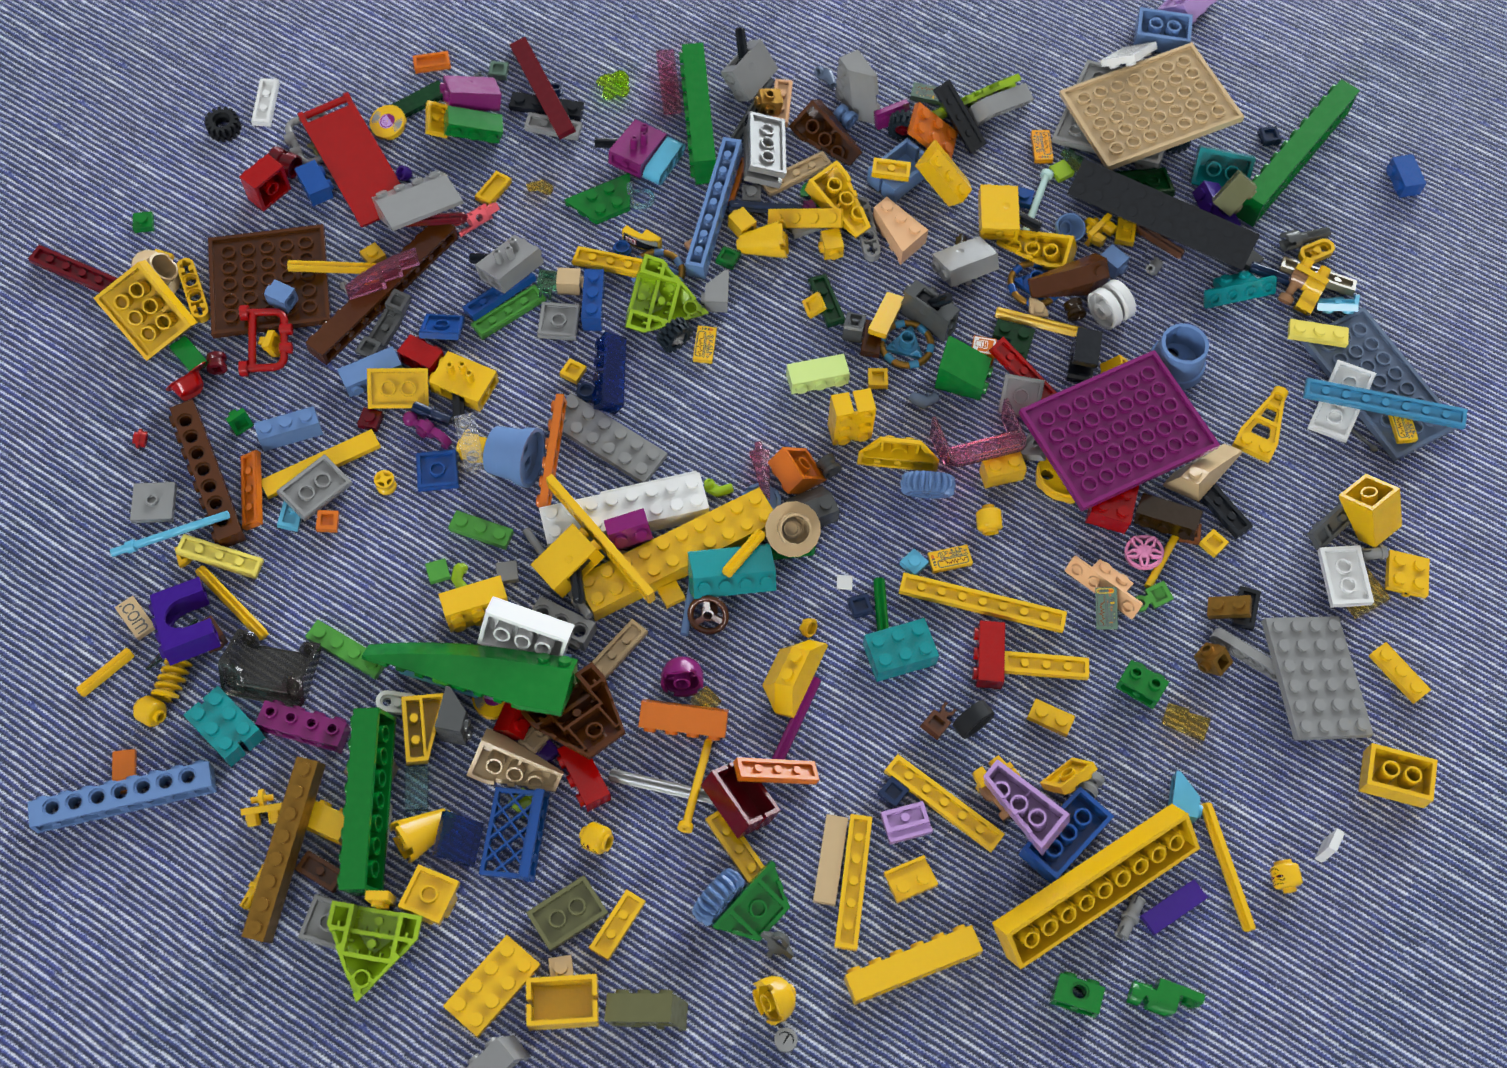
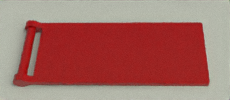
M346 92L342 94L343 96L304 113L301 111L297 113V116L360 227L363 228L380 220L371 197L376 196L377 192L383 190H393L394 186L401 183L363 120L350 94ZM344 103L348 104V106H345L341 109H338L313 121H307V119L319 115L339 105H342Z

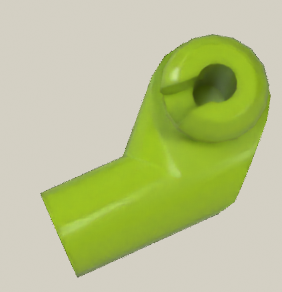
M457 563L453 567L451 581L456 588L467 585L463 580V575L468 571V566L465 563Z

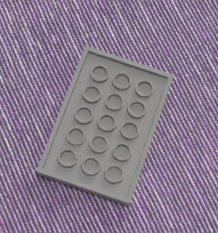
M1339 616L1263 619L1261 621L1294 741L1369 738L1373 736V730Z

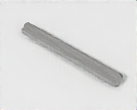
M611 769L609 774L611 782L689 799L692 786L617 769ZM700 788L697 801L713 804L704 789Z

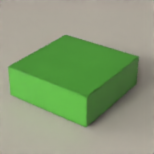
M445 558L425 564L431 585L451 579Z

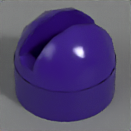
M400 165L396 170L398 180H410L412 178L411 169Z

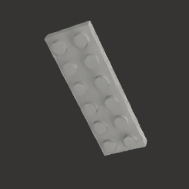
M570 393L566 398L567 406L562 434L637 482H647L668 457L667 452L574 394Z

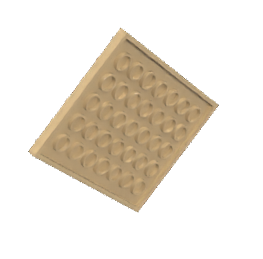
M1192 42L1139 61L1135 65L1126 66L1060 90L1059 93L1062 101L1105 168L1110 170L1235 125L1244 120V115Z

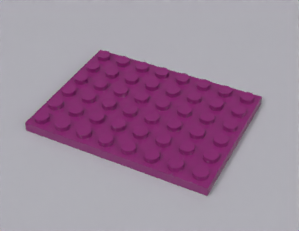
M1155 350L1021 408L1018 412L1081 512L1210 453L1220 446Z

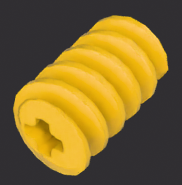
M165 659V666L161 667L162 673L157 676L159 681L154 683L155 689L151 691V696L166 703H173L172 698L179 699L180 696L175 693V690H183L178 683H186V679L181 676L189 675V671L185 667L191 668L193 666L187 660L170 666L168 660Z

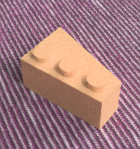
M885 197L874 207V224L882 237L888 242L890 250L894 251L901 265L926 243L928 229L888 197Z

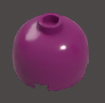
M685 656L672 658L667 661L662 669L661 687L666 693H668V690L674 692V696L677 697L695 695L700 687L701 689L703 688V670L698 662L692 658Z

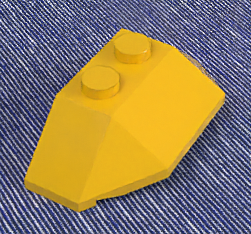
M886 435L879 436L858 452L857 465L937 472L939 459L921 440L912 437L896 438Z
M806 640L779 649L762 685L776 714L790 718L795 717L828 647L827 643Z

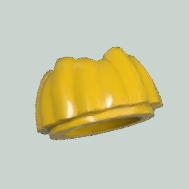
M813 618L803 619L802 624L799 626L802 635L808 638L812 637L817 630V621Z

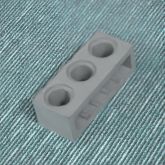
M541 596L532 608L536 612L574 624L575 626L568 645L574 650L581 649L585 651L597 631L596 622L586 619ZM577 632L585 633L582 637L575 636Z

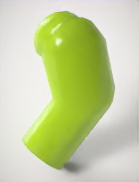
M709 478L704 481V490L715 497L734 493L731 483L718 486L713 479Z

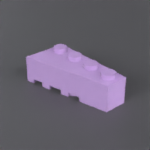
M997 759L983 776L984 784L1038 852L1043 855L1070 822V814Z

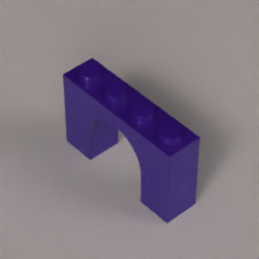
M200 577L150 595L151 604L148 606L152 616H154L152 618L154 628L158 630V632H155L156 639L159 645L161 644L158 650L162 659L166 658L170 666L221 647L218 632L210 618L183 628L173 627L175 622L184 614L210 605L207 591Z

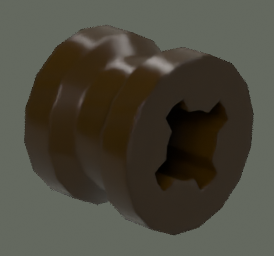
M1072 298L1064 303L1063 306L1065 311L1068 312L1067 318L1069 321H1078L1086 316L1085 308H1082V299Z

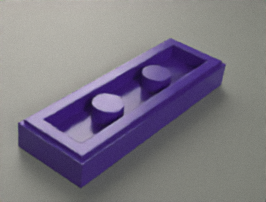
M1193 879L1142 914L1140 918L1154 936L1204 902L1208 897L1195 879Z

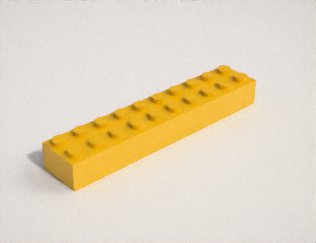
M760 487L622 555L656 592L658 588L688 576V551L740 547L756 529H761L766 534L765 524L773 508ZM611 560L593 568L583 578L586 605L593 613L592 617L595 622L643 598Z
M1170 804L992 922L1006 958L1020 970L1198 851L1200 846L1189 814Z

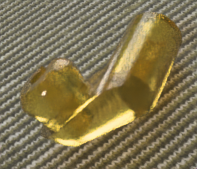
M545 180L526 183L528 192L539 191L545 195H550L553 192V186Z

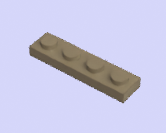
M1283 256L1279 271L1291 275L1295 266L1301 263V261ZM1312 266L1311 270L1318 272L1319 267ZM1330 272L1328 277L1330 280L1325 289L1337 291L1342 295L1353 296L1357 280Z

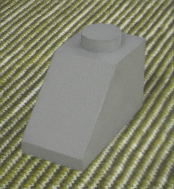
M725 269L705 285V292H701V304H704V308L708 312L728 313L729 270Z

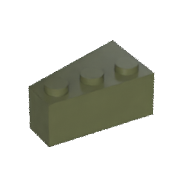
M616 989L615 993H607L604 1022L612 1026L635 1028L657 1026V1029H664V1026H675L679 1031H686L688 1002L673 994L672 990L661 989L659 993H651L650 990L639 989L637 993H629V990Z

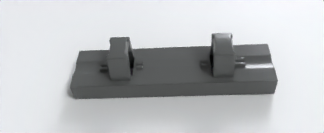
M1339 501L1338 505L1320 522H1316L1307 533L1316 550L1326 547L1350 524L1341 502Z

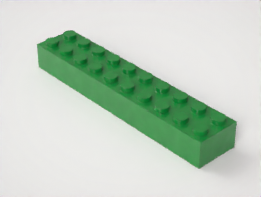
M1342 79L1337 85L1333 84L1327 92L1328 95H1323L1320 99L1319 106H1314L1308 115L1309 117H1305L1300 123V128L1294 129L1289 137L1290 140L1283 142L1280 152L1276 151L1270 159L1271 162L1269 164L1265 163L1262 167L1261 174L1254 176L1252 181L1257 186L1255 189L1257 192L1250 200L1246 199L1243 202L1242 209L1236 214L1237 218L1252 227L1255 226L1348 115L1360 91L1358 88Z

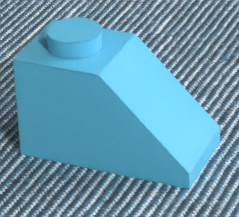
M1176 771L1171 778L1168 806L1173 804L1187 812L1193 824L1202 815L1201 797L1183 773Z

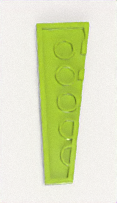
M1019 73L1006 77L962 97L961 100L964 105L972 106L978 102V99L991 96L993 92L998 91L999 93L1016 87V82L1020 81L1021 77ZM943 107L932 111L941 119L948 117Z

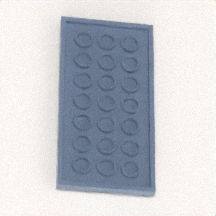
M1365 307L1328 324L1349 328V341L1346 348L1300 341L1328 378H1330L1337 360H1341L1376 373L1369 390L1442 404ZM1360 410L1358 415L1393 461L1457 430V428L1413 420L1418 436L1417 442L1397 444L1388 415Z

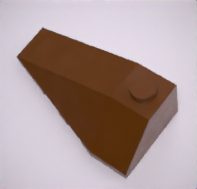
M820 99L811 100L788 126L800 140L815 146V148L830 154L849 166L863 153L835 115Z
M1093 253L1027 280L1032 298L1087 296L1106 284L1110 274L1107 258Z

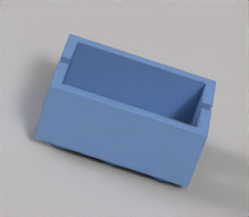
M906 138L882 157V159L911 162L909 182L871 177L873 165L868 168L866 182L879 192L881 190L883 197H888L895 203L925 179L915 167L917 158L919 160L924 151L921 150L919 152V147Z

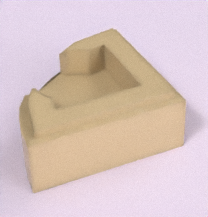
M1029 297L1028 314L1038 317H1049L1048 310L1043 302L1037 298Z

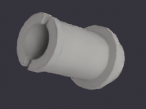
M1382 544L1376 548L1361 549L1364 561L1375 559L1382 561L1388 558L1389 555L1387 546Z

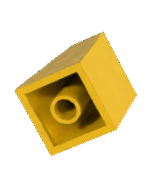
M1365 474L1339 494V500L1359 541L1376 548L1402 526L1400 488Z

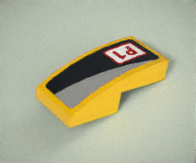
M627 225L622 229L623 240H626L631 246L643 250L662 249V238L646 229L641 234Z

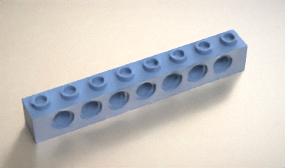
M723 137L686 258L687 276L706 279L743 154L742 141L739 139Z
M197 760L187 766L175 765L165 771L153 770L143 776L131 775L121 781L110 780L99 786H83L81 790L61 791L55 796H39L35 800L27 802L29 827L36 833H41L216 793L215 770L209 761ZM190 776H195L192 782L186 783ZM172 781L168 788H164L165 783ZM150 786L147 792L141 793L144 787ZM127 790V794L119 799L120 792ZM104 796L103 801L99 804H96L97 800L100 797ZM82 801L81 805L74 809L75 804ZM59 806L58 811L51 814L52 810Z

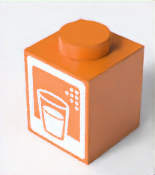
M974 335L971 347L992 358L990 366H992L995 357L988 350L997 343V339Z

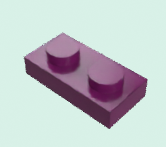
M904 99L874 111L875 127L878 130L888 127L891 114L897 110L901 112V109L907 112V110H910L909 102Z

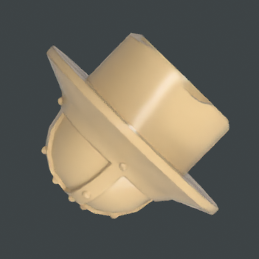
M154 250L138 252L132 259L131 267L140 261L146 260L175 294L180 286L178 266L170 256Z
M798 501L785 502L776 506L769 514L765 524L766 538L770 546L777 553L787 557H800L810 552L817 544L821 534L820 521L816 512L808 505Z

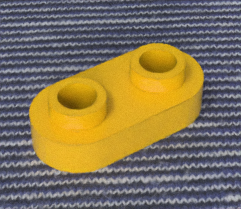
M1329 239L1317 240L1303 246L1298 253V259L1302 261L1307 256L1313 259L1314 263L1329 258L1335 250V245Z

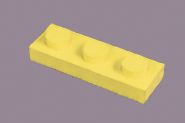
M1290 319L1288 322V339L1346 348L1349 341V328Z

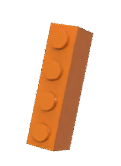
M643 699L641 701L638 727H643L645 732H656V729L665 730V734L678 735V732H682L691 738H699V735H706L709 740L720 741L721 738L726 736L729 709Z

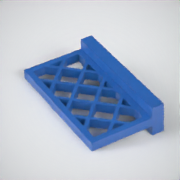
M495 788L479 869L480 876L519 879L534 883L550 795L544 789ZM501 793L510 794L513 799L504 807L499 803ZM525 796H532L531 804L523 809L518 801ZM513 804H517L521 812L511 819L506 811ZM504 813L509 821L498 829L495 825L496 818ZM525 815L528 819L527 826L519 831L514 823ZM512 825L517 834L507 841L502 832ZM499 835L504 844L494 851L491 847V842ZM521 837L524 841L523 848L515 853L510 844ZM508 847L513 855L503 863L497 854ZM495 857L500 866L493 871L486 870L487 863ZM517 859L520 864L518 873H510L506 866Z

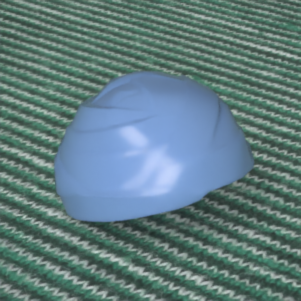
M1065 213L1055 222L1056 234L1072 235L1075 237L1076 242L1081 240L1085 234V223L1075 213Z

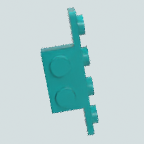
M1240 271L1237 274L1222 275L1219 278H1214L1213 286L1215 288L1204 291L1203 307L1207 309L1275 294L1277 277L1273 275L1257 279L1249 271Z

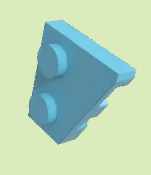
M1354 295L1353 299H1344L1343 296L1319 298L1317 311H1322L1325 314H1331L1334 311H1342L1343 314H1353L1354 311L1359 309L1360 295Z

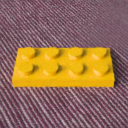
M506 935L443 1007L472 1034L479 1038L526 984V978H531L541 967V964Z

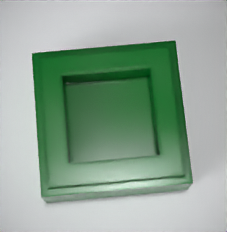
M723 246L716 258V264L733 270L741 257V252Z

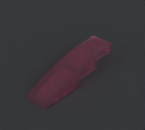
M674 49L656 51L663 115L682 113Z
M412 248L395 254L359 274L345 285L349 300L387 289L385 282L403 277L402 270L420 265L416 249Z

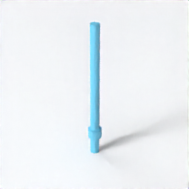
M224 511L136 541L133 539L125 542L124 545L110 549V554L112 557L124 553L130 554L138 551L139 548L229 519L230 514L228 511Z

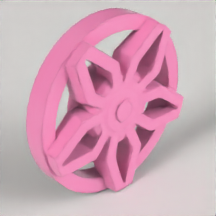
M1133 536L1125 546L1124 555L1126 561L1132 567L1139 570H1150L1162 562L1164 548L1155 536ZM1131 559H1139L1140 564L1135 563ZM1150 559H1158L1154 563L1149 564Z

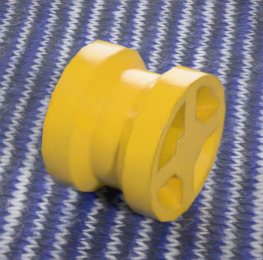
M381 470L374 476V483L380 494L390 495L394 493L397 484L392 472Z

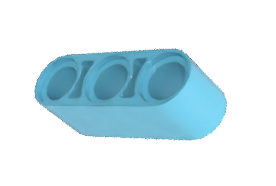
M668 136L643 171V178L662 185L682 157L686 145Z

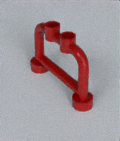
M239 305L240 320L248 321V361L238 362L240 377L249 376L250 372H268L282 369L287 364L288 354H293V343L288 342V335H293L292 323L288 324L286 313L279 308L250 309L249 305ZM257 316H278L280 318V360L277 363L256 364Z

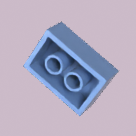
M1140 7L1135 21L1133 45L1156 42L1157 49L1153 52L1164 53L1191 43L1193 15Z

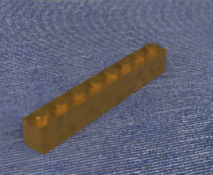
M296 757L241 937L266 943L273 942L326 765L319 761Z

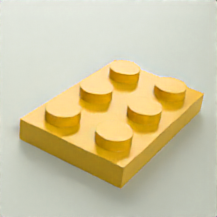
M367 368L368 409H412L415 401L429 406L428 368Z

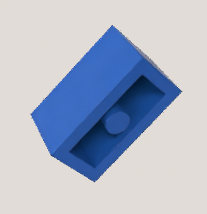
M1414 155L1392 157L1386 172L1390 176L1393 189L1397 192L1398 197L1420 195L1427 183Z
M312 160L294 168L297 178L313 206L334 198L332 193L334 186L330 179L326 180L325 176L327 175L322 165L318 166L317 162Z

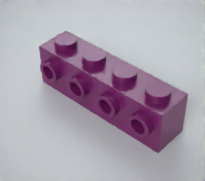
M265 700L255 722V725L261 732L341 754L351 731L347 721L343 718L334 717L332 719L318 711L310 713L296 705L293 708L285 706V703L278 700H273V702Z

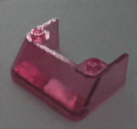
M1008 398L1004 399L1001 420L1007 432L1000 433L997 436L949 447L936 416L932 417L930 438L940 461L946 465L962 467L1024 450L1027 438Z

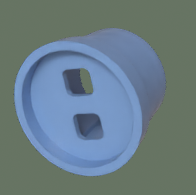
M1185 323L1170 326L1150 351L1155 350L1181 389L1186 390L1197 385L1204 375L1209 341L1204 332L1196 326ZM1173 349L1178 356L1174 357L1168 350Z
M495 426L489 433L484 446L483 466L488 474L511 480L518 486L524 488L532 487L541 473L542 459L546 452L544 432L540 428L532 427L520 429Z

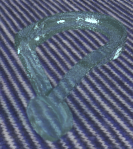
M632 182L627 183V193L630 195L631 207L633 209H646L653 205L655 197L651 190L645 188L634 190ZM633 193H648L651 199L644 204L634 203Z

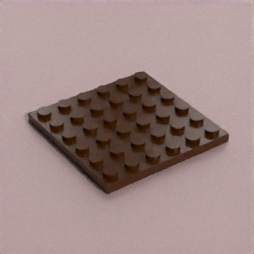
M323 224L208 238L211 335L213 339L248 334V321L240 320L239 305H249L250 309L274 308L268 305L264 296L267 286L271 285L274 280L295 288L299 298L290 312L286 313L288 324L292 323L293 328L322 325L331 318L328 273L289 272L287 270L288 260L327 261L325 227ZM257 316L256 333L267 332V330H279L280 318L278 316Z

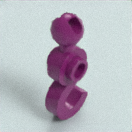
M408 411L403 415L404 424L408 427H416L415 432L423 439L426 437L432 439L434 437L442 443L440 446L446 450L452 444L451 439L440 429L435 428V425L430 420H418L417 414L412 411Z

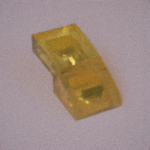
M1168 703L1162 720V724L1205 741L1211 722L1210 718L1189 713L1188 708Z

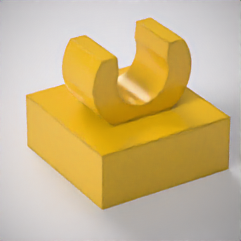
M267 330L266 336H261L257 344L262 345L263 350L272 358L279 357L280 336L275 330Z

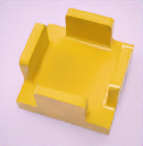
M418 864L398 907L410 914L423 916L422 921L433 925V923L441 925L444 917L449 918L458 899L456 892L461 883L456 879Z

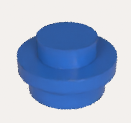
M618 240L613 245V253L629 256L632 252L631 245L626 240Z

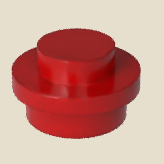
M139 428L138 432H134L132 443L135 444L136 448L146 447L148 432L143 431L141 428Z

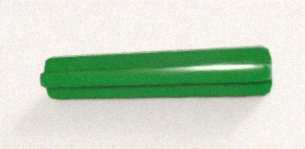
M883 577L874 578L873 582L877 631L889 628L886 587Z

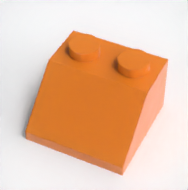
M782 447L768 461L772 473L779 479L782 489L788 494L803 493L827 480L823 476L822 471L817 467L807 448Z

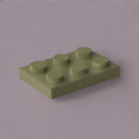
M585 875L527 911L526 914L548 950L552 952L607 916L608 911Z

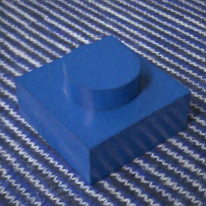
M1018 187L1019 207L1031 208L1035 190Z

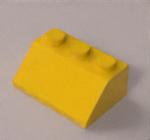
M933 140L915 164V167L948 207L963 203L972 190L970 182L940 144Z

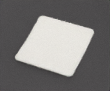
M837 575V589L852 590L853 576Z

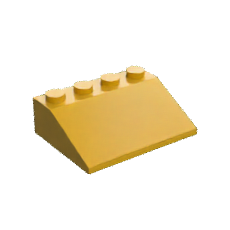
M146 260L136 263L93 298L146 361L198 323Z

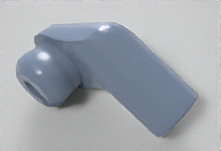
M817 66L814 69L816 77L827 81L829 88L836 87L837 83L830 69Z
M913 392L909 396V400L913 405L923 409L940 400L936 392L929 396Z

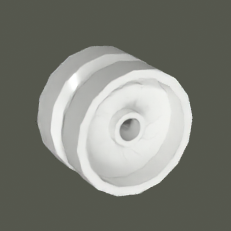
M1112 279L1101 288L1091 292L1087 297V304L1091 315L1105 329L1111 330L1121 324L1122 321L1135 315L1136 303L1134 297L1126 285L1119 280Z

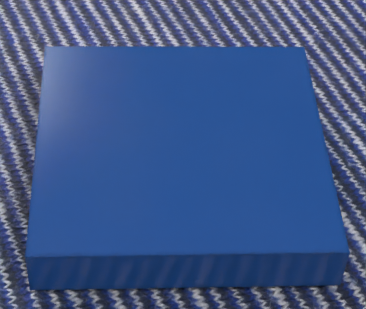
M426 314L419 330V338L459 340L465 324V316Z
M456 449L416 453L418 492L459 488L458 454Z

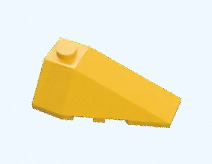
M837 160L808 180L805 191L820 208L843 209V228L857 238L870 229L871 226L865 211L858 201L857 192L851 184L850 175Z
M1020 230L1017 241L997 240L996 242L997 246L1049 269H1055L1073 262L1077 251L1076 240L1072 235Z

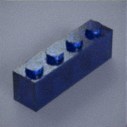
M605 331L600 338L596 339L595 349L597 351L594 359L596 371L593 377L595 390L592 394L594 409L616 414L624 406L627 337Z

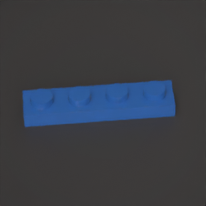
M531 272L505 294L494 287L490 288L462 307L464 313L473 321L478 320L537 281L535 274Z

